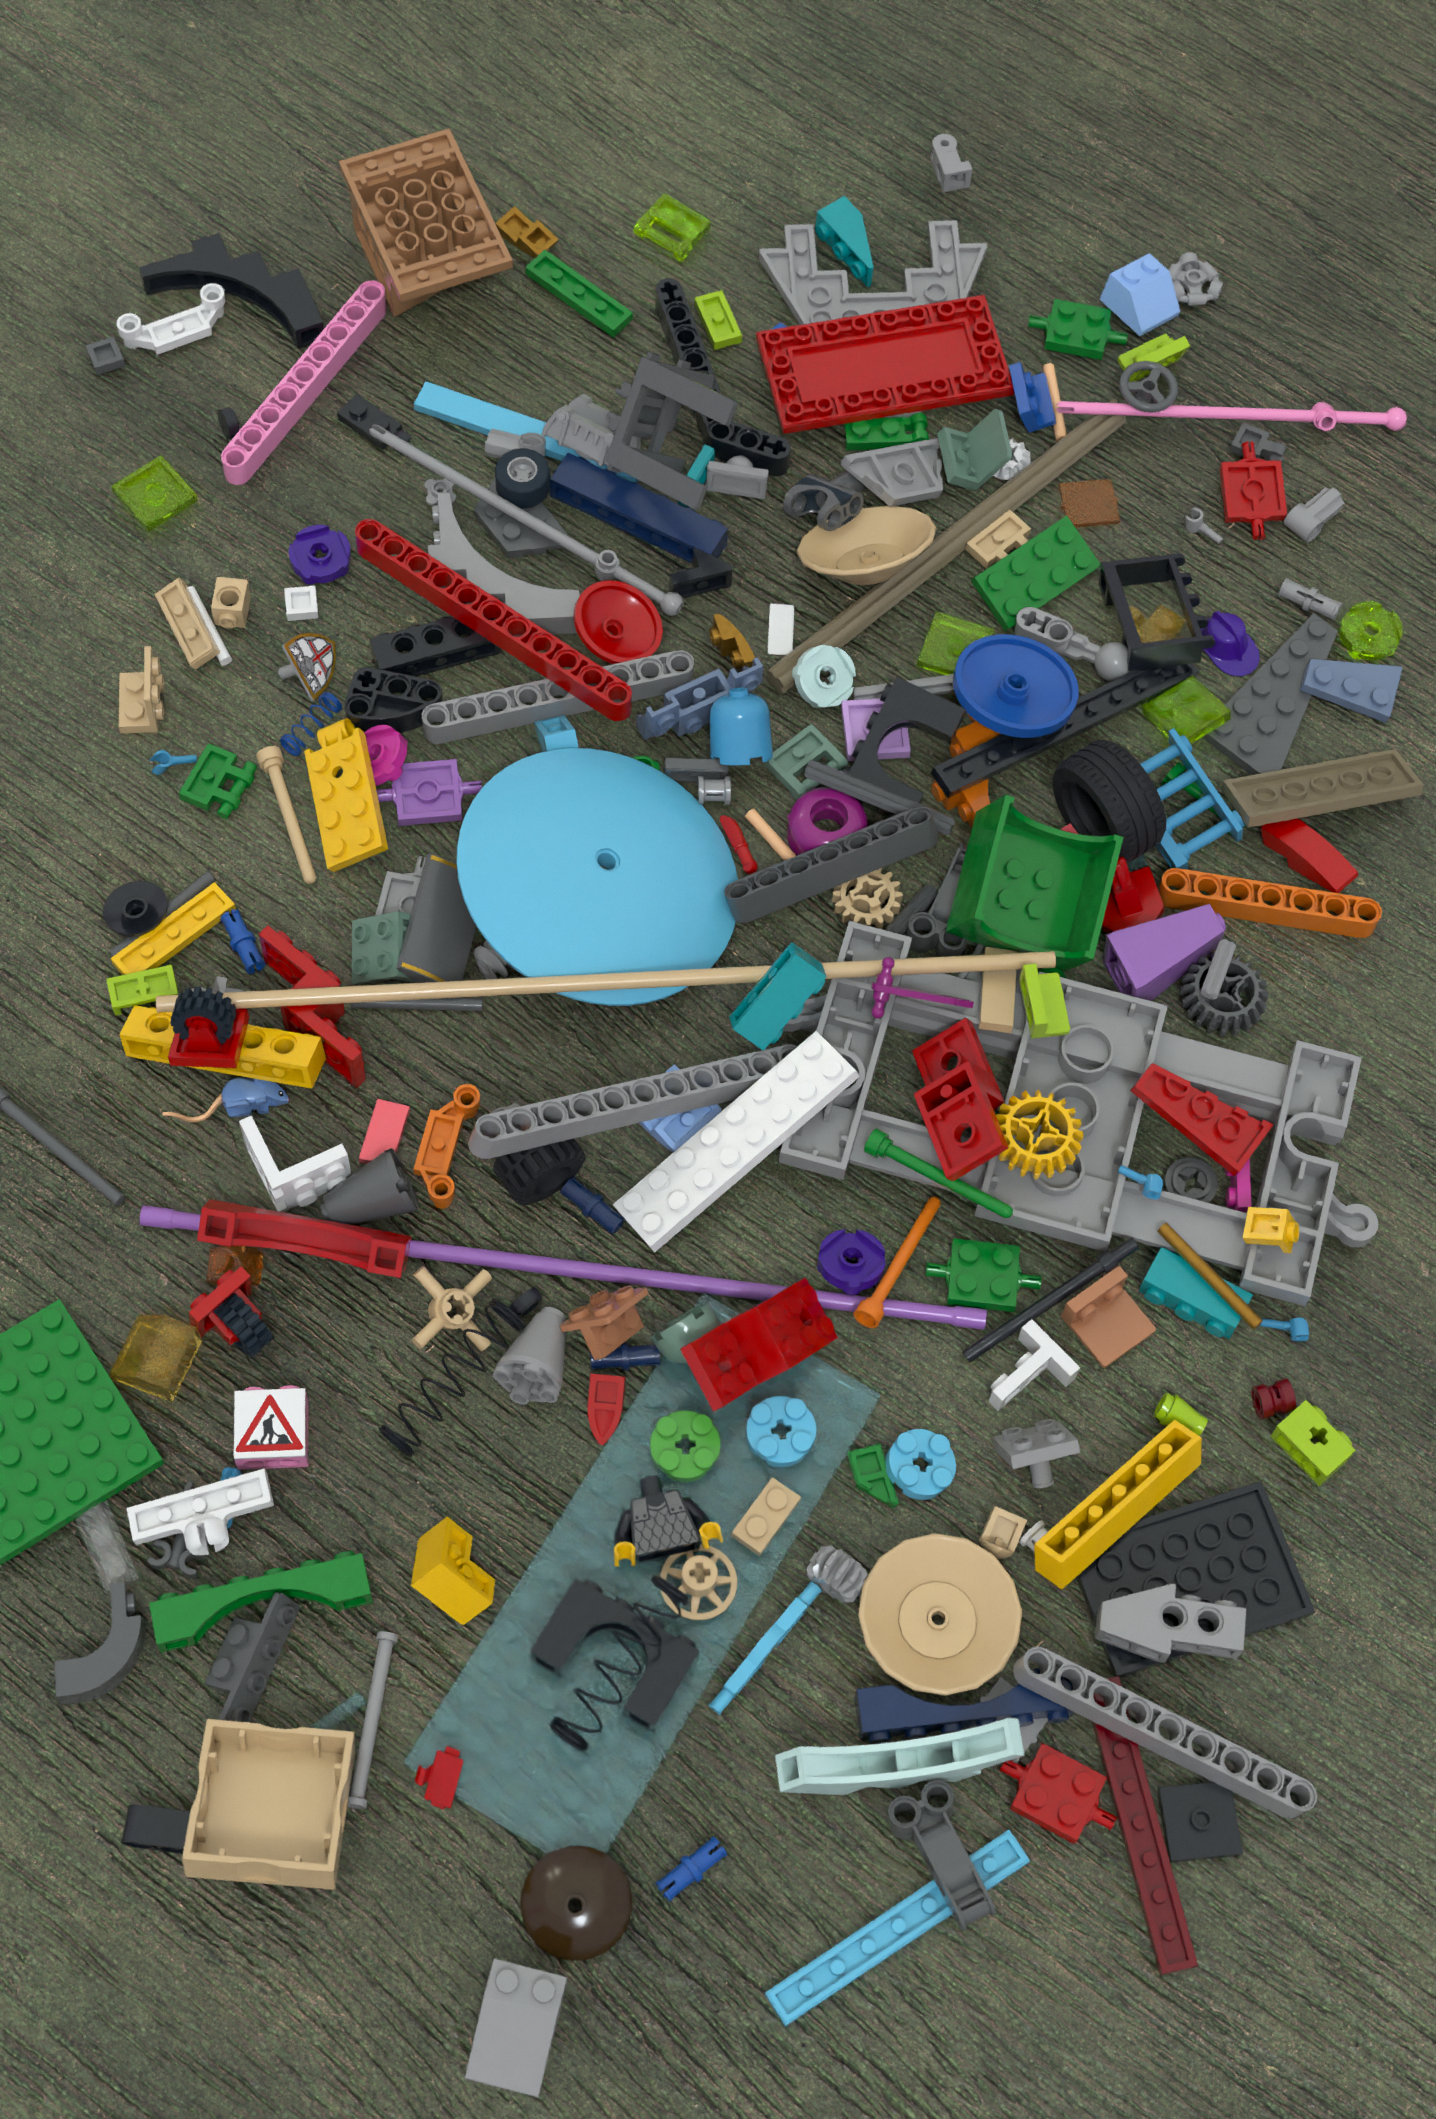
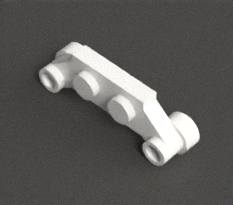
M207 284L200 291L202 301L200 306L147 325H141L140 318L135 314H123L117 320L118 333L123 338L124 345L127 348L135 349L141 347L155 350L157 355L212 335L211 328L217 319L224 315L225 294L223 288L218 284Z

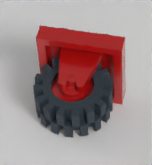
M200 986L195 987L194 992L190 988L185 989L184 993L180 992L178 998H176L170 1022L171 1026H174V1036L168 1055L170 1066L237 1068L249 1021L248 1009H236L235 1004H231L232 1000L229 997L222 998V992L212 993L213 988L207 987L206 991H202Z
M241 1266L235 1272L232 1270L227 1271L216 1282L218 1286L209 1295L206 1293L201 1294L191 1303L190 1308L192 1310L189 1311L190 1328L199 1339L213 1328L230 1346L235 1343L236 1347L241 1349L244 1354L253 1357L273 1339L270 1330L266 1328V1324L260 1320L262 1318L261 1312L247 1298L252 1294L251 1276Z

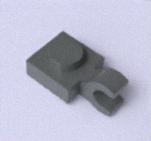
M1242 423L1231 444L1230 452L1243 457L1242 443L1247 441L1250 443L1252 441L1255 443L1256 458L1263 456L1266 461L1281 460L1282 463L1286 446L1278 442L1269 441V432Z

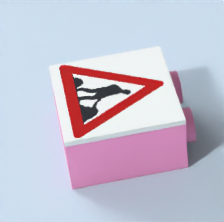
M288 1385L282 1386L279 1389L265 1390L261 1387H248L244 1391H235L234 1460L237 1469L308 1467V1397L305 1388Z

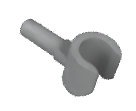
M1192 508V519L1185 516L1186 529L1189 532L1200 531L1220 544L1223 538L1203 522V512L1198 508Z

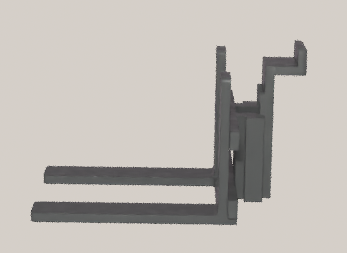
M648 351L647 356H642L633 383L623 381L621 389L616 388L615 393L627 400L622 414L608 412L606 416L610 419L607 428L615 431V435L605 463L609 464L608 470L618 473L621 470L683 504L698 510L703 502L707 486L681 473L685 463L683 459L660 454L666 433H672L682 404L723 425L729 426L737 408V402L712 390L715 377L707 373L691 370L690 362L679 359L677 366L659 362L661 355ZM632 436L650 439L648 449L642 450L630 447L629 444Z

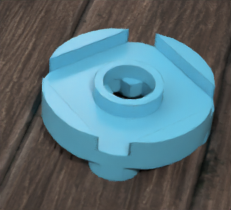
M775 1396L765 1399L753 1407L747 1421L746 1440L756 1457L758 1455L767 1464L774 1467L795 1465L805 1458V1455L811 1450L815 1442V1419L802 1400L787 1396ZM777 1424H783L784 1427L790 1428V1432L786 1433V1439H780L779 1435L772 1434L771 1430L775 1429Z
M913 1429L900 1434L886 1454L885 1467L888 1478L893 1484L896 1482L898 1487L903 1489V1494L913 1499L927 1500L936 1497L951 1484L956 1472V1460L947 1437L935 1434L929 1430ZM918 1457L923 1458L928 1463L924 1472L920 1471L918 1465H913V1461L917 1460Z

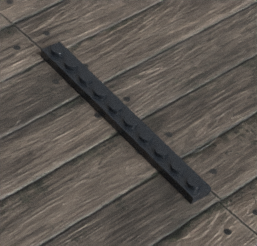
M1193 663L1134 670L1078 697L1072 716L1057 731L1033 738L1001 734L935 766L931 774L946 797L950 798L1196 678L1199 671Z

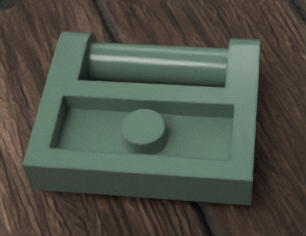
M812 724L775 750L772 759L764 762V766L790 791V794L796 801L803 794L821 784L809 778L800 783L796 778L805 771L810 760L819 761L825 756L829 760L825 765L839 771H844L845 767L849 765L846 758Z

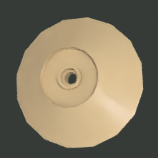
M897 506L862 508L854 519L834 531L821 529L817 524L802 537L797 554L804 566L818 573L850 584L872 585L894 577L932 544L937 528L930 516L913 508Z
M934 1533L904 1540L877 1560L864 1581L858 1617L865 1645L886 1674L912 1690L947 1696L977 1689L1003 1670L1019 1643L1022 1608L1014 1580L992 1553L967 1538ZM940 1615L944 1619V1623L936 1625L932 1622L931 1617Z

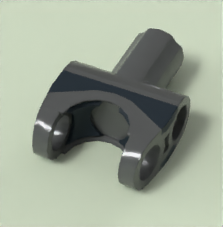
M847 470L831 481L815 474H809L787 492L783 509L787 515L792 517L803 516L808 513H818V526L826 531H834L847 524L860 513L864 504V498L860 492L867 487Z

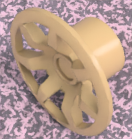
M700 1544V1549L671 1555L662 1567L660 1577L666 1580L667 1574L681 1580L682 1585L678 1589L685 1595L688 1593L692 1596L691 1612L681 1609V1615L684 1618L690 1620L714 1618L724 1612L735 1597L737 1575L734 1566L724 1553L712 1546L705 1549L703 1544ZM692 1552H706L713 1556L711 1558L702 1555L694 1556ZM686 1554L687 1561L683 1565L682 1570L670 1568L676 1559ZM718 1559L727 1567L730 1577L718 1576L716 1566ZM731 1584L730 1592L722 1603L714 1588L715 1586ZM661 1591L663 1599L669 1608L676 1614H679L673 1602ZM704 1596L717 1607L707 1613H697L700 1599Z

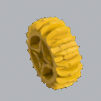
M1039 1089L1035 1091L1034 1097H1031L1025 1090L1022 1092L1020 1099L1013 1095L1009 1099V1105L1003 1103L1000 1106V1114H997L996 1118L1009 1149L1000 1153L998 1158L1000 1161L1010 1160L1008 1165L1009 1171L1019 1167L1021 1168V1177H1024L1027 1171L1033 1172L1035 1180L1039 1179L1041 1172H1044L1046 1177L1050 1179V1177H1053L1054 1170L1062 1174L1066 1169V1164L1071 1166L1075 1162V1155L1080 1153L1082 1147L1079 1142L1083 1139V1131L1078 1130L1082 1123L1081 1119L1073 1118L1076 1113L1075 1107L1064 1109L1066 1105L1065 1098L1055 1102L1053 1101V1092L1049 1093L1047 1098H1044ZM1027 1115H1037L1035 1118L1031 1119L1024 1118V1116ZM1049 1119L1053 1121L1060 1130L1052 1127L1049 1122ZM1041 1125V1135L1037 1138L1036 1143L1033 1144L1034 1132H1037L1038 1126ZM1012 1135H1015V1139L1021 1141L1025 1145L1026 1150L1022 1149L1015 1142ZM1043 1150L1052 1152V1153H1049V1154H1042V1155H1041V1154H1037L1038 1152L1043 1151Z

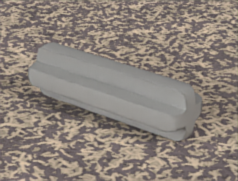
M1226 939L1219 941L1200 992L1203 997L1210 1000L1217 999L1236 949L1235 943Z

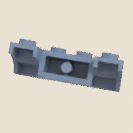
M758 657L753 659L752 667L744 666L740 673H737L734 668L730 669L727 679L719 668L664 693V707L653 711L650 706L647 707L645 716L641 714L636 716V727L644 740L653 736H661L670 728L674 729L678 737L686 733H695L703 725L710 723L712 704L719 697L729 694V689L743 687L748 688V693H751L762 683L763 665Z

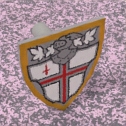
M303 633L289 639L281 646L291 664L280 667L278 673L282 679L297 675L311 701H314L329 686L334 673L336 646L334 641L323 635Z

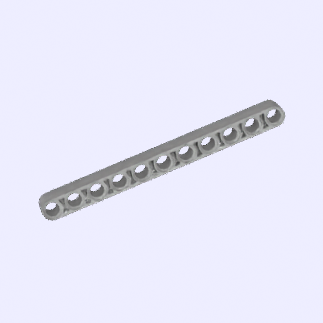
M792 1044L765 1049L764 1051L752 1052L486 1114L476 1121L469 1139V1149L478 1158L490 1159L736 1100L798 1046Z

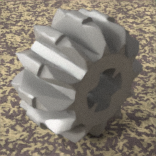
M821 1546L818 1552L814 1553L809 1561L810 1564L806 1568L809 1580L813 1581V1583L821 1588L823 1593H827L833 1599H838L844 1603L854 1602L856 1597L860 1596L864 1581L868 1575L866 1569L861 1567L859 1562L855 1561L851 1555L845 1554L841 1549L837 1550L833 1546Z

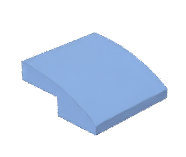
M674 1064L666 1072L679 1070V1068ZM718 1104L640 1122L639 1124L664 1147L674 1153L718 1115L722 1109Z

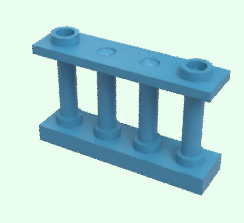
M1173 728L1169 731L1168 735L1170 746L1140 765L1149 774L1178 756L1187 771L1156 789L1161 801L1194 781L1205 795L1166 819L1164 836L1160 844L1155 846L1170 869L1180 868L1188 870L1189 855L1224 834L1230 832L1236 843L1242 840L1244 822L1236 810L1231 812L1191 753L1193 748L1186 736H1179ZM1213 807L1221 819L1220 823L1184 844L1181 842L1175 843L1171 837L1173 829L1208 808Z

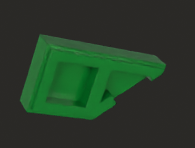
M881 1444L848 1451L846 1456L856 1488L891 1508L898 1507L899 1503L893 1483L888 1478L886 1472L885 1457Z

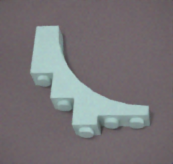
M1006 1718L962 1731L907 1741L841 1747L800 1746L777 1754L775 1757L780 1792L846 1795L867 1787L900 1789L924 1780L956 1782L981 1774V1769L1024 1756L1019 1720L1017 1718Z

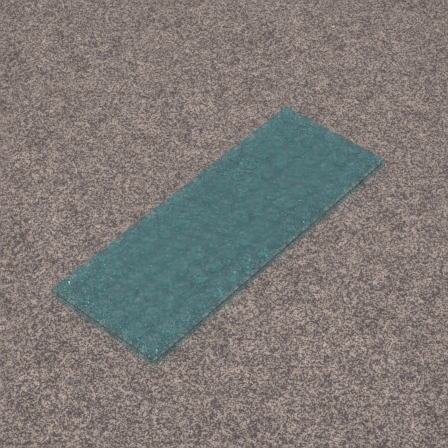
M704 1293L694 1306L700 1305L702 1307L706 1301H709L717 1314L720 1324L739 1314ZM811 1355L789 1370L756 1385L732 1402L713 1412L688 1363H673L663 1356L660 1360V1366H656L410 1751L404 1761V1765L417 1772L419 1765L425 1769L429 1765H433L437 1750L444 1752L446 1746L460 1750L458 1758L463 1759L464 1762L455 1797L546 1853L571 1845L589 1846L607 1853L880 1400L881 1394ZM787 1396L798 1398L805 1403L806 1408L815 1419V1442L811 1450L805 1455V1458L795 1465L788 1467L771 1466L758 1455L756 1457L748 1446L746 1426L751 1411L755 1405L770 1397ZM677 1411H693L708 1416L720 1437V1454L715 1466L704 1477L692 1482L672 1480L659 1467H656L651 1458L650 1441L657 1422L662 1417ZM777 1424L776 1428L772 1429L771 1432L772 1434H778L780 1439H786V1433L790 1432V1428L784 1427L783 1424ZM683 1438L680 1443L675 1444V1447L681 1448L683 1454H689L690 1448L695 1447L694 1442H689L687 1438ZM657 1475L660 1477L663 1492L679 1490L682 1497L690 1498L708 1515L712 1522L720 1525L724 1542L720 1543L719 1539L712 1538L708 1540L709 1546L724 1553L732 1562L737 1575L736 1594L732 1603L724 1612L707 1620H690L682 1616L680 1618H668L638 1607L646 1617H654L665 1625L664 1630L675 1637L678 1634H682L691 1639L697 1645L695 1649L700 1651L699 1660L656 1732L652 1733L623 1716V1707L641 1679L647 1661L639 1643L619 1636L640 1662L642 1673L637 1676H631L600 1665L620 1690L622 1702L620 1704H608L580 1693L596 1712L602 1723V1731L599 1733H589L566 1725L588 1742L590 1748L587 1749L588 1751L582 1752L556 1735L550 1729L549 1723H551V1720H554L553 1717H560L587 1729H599L598 1721L586 1705L577 1697L573 1688H579L606 1700L618 1701V1693L594 1665L593 1660H600L633 1673L639 1671L636 1662L614 1637L613 1630L602 1631L589 1637L579 1648L562 1678L531 1661L530 1650L575 1578L583 1583L586 1579L593 1581L604 1590L602 1594L612 1600L618 1597L627 1601L632 1606L636 1602L666 1614L678 1615L669 1608L663 1599L661 1590L650 1580V1578H653L652 1575L660 1576L662 1567L668 1558L631 1566V1560L621 1559L619 1560V1567L614 1565V1533L621 1514L630 1509V1500L642 1497L639 1480ZM773 1477L801 1497V1501L762 1555L758 1556L731 1537V1534ZM692 1552L694 1556L702 1555L708 1558L713 1556L706 1552ZM686 1554L676 1559L670 1568L682 1570L683 1565L687 1561ZM718 1559L716 1563L718 1576L730 1577L727 1567ZM667 1574L666 1581L676 1588L682 1585L681 1580ZM731 1584L715 1586L714 1588L722 1603L730 1592ZM687 1593L686 1596L691 1600L692 1596ZM704 1596L700 1599L697 1613H707L717 1607ZM677 1602L681 1609L691 1612V1603H689V1606H684Z

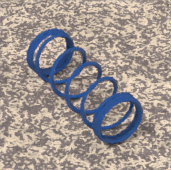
M323 692L319 697L320 706L311 705V715H302L300 718L301 725H292V735L284 734L280 738V743L286 751L294 756H299L302 752L300 746L306 748V745L294 735L293 728L295 726L303 728L310 737L315 738L314 733L304 726L302 722L303 717L312 718L319 727L324 728L323 723L313 716L312 707H319L328 717L334 718L333 714L322 706L321 698L324 704L333 712L338 713L342 710V704L333 694ZM327 699L332 701L335 704V706H333Z

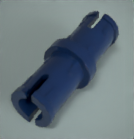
M574 1176L566 1182L560 1191L562 1195L582 1210L583 1216L586 1218L591 1217L611 1235H614L625 1222L623 1216L603 1201L604 1197L599 1193L594 1194Z
M623 1343L605 1358L597 1360L593 1359L590 1352L592 1370L622 1368L624 1371L630 1370V1367L661 1366L660 1351L655 1344L629 1346L628 1343Z

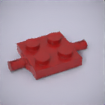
M1247 441L1242 443L1244 459L1237 462H1222L1219 467L1225 523H1251L1253 540L1258 538L1262 540L1266 537L1264 522L1283 521L1287 516L1281 460L1265 461L1256 458L1255 443Z
M1044 1743L1040 1745L1034 1760L1026 1768L1009 1760L1003 1762L999 1770L1019 1781L1017 1784V1794L1010 1806V1810L1073 1844L1077 1842L1083 1828L1091 1820L1111 1831L1117 1819V1816L1098 1807L1099 1794L1107 1777Z

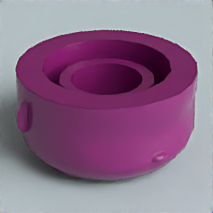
M831 787L812 789L795 802L790 814L787 816L789 821L787 841L796 856L868 827L865 810L855 797ZM822 819H830L837 822L841 829L826 832L820 830L814 824Z

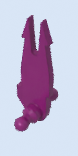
M891 957L883 959L882 971L877 974L876 982H872L871 989L874 990L873 999L875 1000L871 1012L872 1016L876 1019L883 1017L884 1005L889 1001L890 994L973 1008L974 1002L962 998L892 985L894 978L891 972L895 961Z

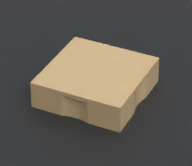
M207 1719L198 1766L199 1787L190 1811L182 1856L185 1877L335 1890L355 1757L354 1732L306 1727L279 1729L259 1723Z

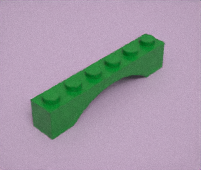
M347 1551L335 1555L333 1560L321 1563L320 1560L313 1559L304 1561L299 1564V1568L285 1571L284 1568H273L263 1573L264 1576L250 1579L249 1576H239L230 1579L227 1585L214 1587L212 1584L195 1587L193 1593L180 1596L178 1593L160 1595L157 1597V1601L149 1603L156 1645L161 1653L197 1645L204 1635L224 1617L242 1607L263 1600H270L275 1592L283 1593L288 1598L305 1599L321 1603L336 1611L371 1604L373 1600L362 1553L355 1554L353 1551Z

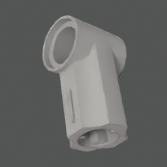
M492 429L488 433L485 442V452L490 457L500 459L504 453L513 449L527 448L535 450L545 458L546 439L538 433L516 435Z
M1325 487L1305 505L1302 503L1296 505L1286 516L1284 524L1303 541L1309 543L1320 533L1324 524L1343 509L1345 503L1341 498V493L1335 488Z

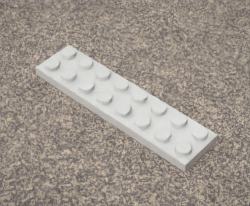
M815 1031L617 1200L613 1206L655 1253L860 1076Z

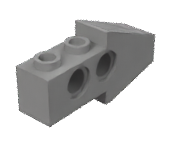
M1169 1584L1103 1601L1097 1610L1095 1639L1162 1663L1166 1662L1171 1654V1650L1237 1659L1244 1651L1246 1608L1236 1607L1237 1604L1235 1602L1218 1600L1215 1601V1604L1201 1602V1598L1192 1595H1182L1178 1599L1175 1598L1176 1584ZM1170 1613L1176 1616L1179 1626H1168L1163 1621L1162 1614ZM1205 1618L1210 1620L1214 1625V1631L1206 1632L1202 1630L1198 1624V1619Z

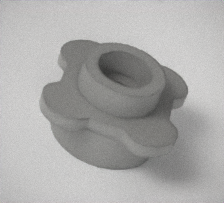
M445 478L443 480L428 479L425 482L424 487L428 490L426 502L429 505H438V493L450 492L451 502H455L456 495L452 491L454 483Z

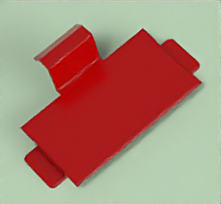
M446 1746L444 1752L437 1750L433 1765H429L426 1769L420 1765L418 1767L414 1782L420 1786L428 1782L424 1799L431 1801V1805L441 1809L448 1807L451 1809L464 1762L463 1759L458 1758L460 1750Z

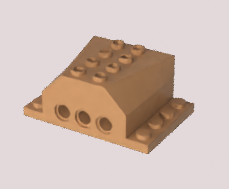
M450 128L339 161V169L350 191L354 232L376 280L385 288L386 302L393 317L400 315L446 288L513 268V260Z

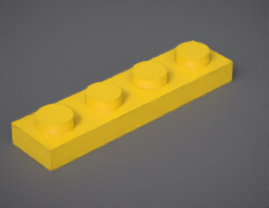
M214 882L163 919L154 930L140 936L111 958L112 964L122 975L158 968L219 923L221 916L228 911L230 915L231 910L236 909L235 904Z

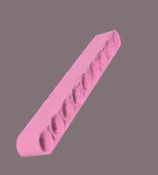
M369 280L360 285L221 453L224 476L229 483L241 485L254 475L387 312L385 288L380 282Z

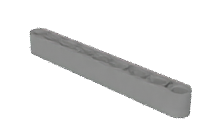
M683 650L603 666L604 669L631 687L632 701L664 695L668 691L693 681L694 659L691 654ZM677 669H682V670H685V671H683V672H678V671H675V670H677ZM549 679L431 704L422 712L423 733L426 740L430 743L442 744L534 723V721L560 715L569 716L595 709ZM590 683V684H587V685H589V686H595V685H598V684ZM555 696H564L563 698H554ZM613 700V702H623L622 700ZM526 702H531V703H534V704H532V705H525L524 703H526ZM502 709L503 711L495 712L493 710ZM464 716H473L468 719L462 718ZM435 722L442 723L440 725H432V723Z
M1033 1647L1029 1649L1014 1664L1013 1673L1015 1679L1027 1689L1220 1786L1232 1790L1234 1793L1284 1818L1292 1819L1313 1808L1317 1801L1316 1789L1308 1780L1045 1648ZM1028 1660L1034 1661L1039 1666L1040 1674H1035L1030 1670ZM1061 1677L1070 1680L1073 1687L1072 1691L1063 1687L1060 1680ZM1093 1693L1102 1696L1105 1707L1096 1704ZM1126 1709L1135 1713L1137 1724L1132 1723L1128 1719ZM1159 1726H1163L1168 1730L1170 1740L1161 1736ZM1192 1742L1200 1746L1202 1757L1194 1753L1191 1746ZM1224 1759H1228L1233 1763L1235 1773L1230 1772L1226 1768ZM1257 1775L1262 1776L1266 1780L1267 1789L1259 1785ZM1290 1791L1298 1796L1300 1806L1293 1803L1290 1798Z

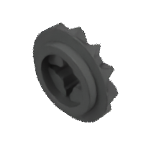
M1187 1157L1175 1161L1168 1168L1165 1175L1164 1184L1167 1192L1203 1202H1210L1218 1189V1179L1215 1171L1209 1164L1198 1158ZM1196 1174L1195 1186L1199 1189L1193 1187L1190 1191L1185 1192L1186 1183L1183 1180L1189 1181Z

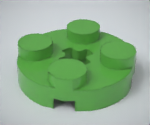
M677 1411L659 1419L650 1441V1453L653 1463L662 1472L666 1473L667 1477L678 1482H692L704 1477L715 1466L720 1454V1437L717 1429L712 1424V1420L704 1414L693 1411ZM687 1438L689 1442H694L695 1447L690 1448L689 1454H683L682 1449L676 1448L675 1444L680 1443L681 1439Z

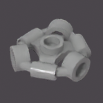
M1189 252L1181 255L1176 264L1170 265L1168 270L1170 271L1178 302H1185L1187 306L1206 305L1207 301L1218 300L1224 283L1219 280L1220 274L1208 262L1200 261L1197 254ZM1206 281H1210L1211 284L1207 294L1201 291L1202 285Z

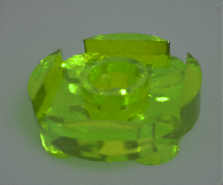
M1373 601L1360 602L1349 609V612L1345 614L1342 620L1339 634L1343 645L1348 649V653L1352 658L1356 660H1379L1395 653L1403 635V625L1399 616L1393 610L1390 613L1382 608L1383 604ZM1367 626H1371V629L1377 630L1378 633L1370 635L1365 630Z

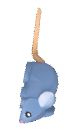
M236 1077L224 1085L222 1093L204 1114L188 1117L175 1112H163L162 1115L176 1117L186 1122H199L209 1118L221 1103L226 1108L229 1117L250 1116L254 1110H257L259 1114L269 1113L268 1106L286 1104L289 1102V1098L285 1091L275 1082Z

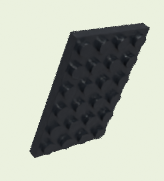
M1262 1481L1140 1519L1076 1577L1095 1628L1097 1610L1103 1601L1169 1584H1176L1175 1598L1178 1599L1182 1595H1192L1201 1598V1602L1215 1604V1601L1227 1600L1235 1602L1237 1604L1236 1607L1246 1608L1245 1637L1312 1616L1315 1613ZM1170 1613L1162 1614L1163 1621L1168 1626H1179L1176 1616ZM1205 1618L1198 1619V1624L1202 1630L1206 1632L1214 1631V1625L1210 1620ZM1101 1641L1114 1677L1119 1676L1121 1678L1164 1664ZM1171 1650V1654L1165 1663L1195 1653Z

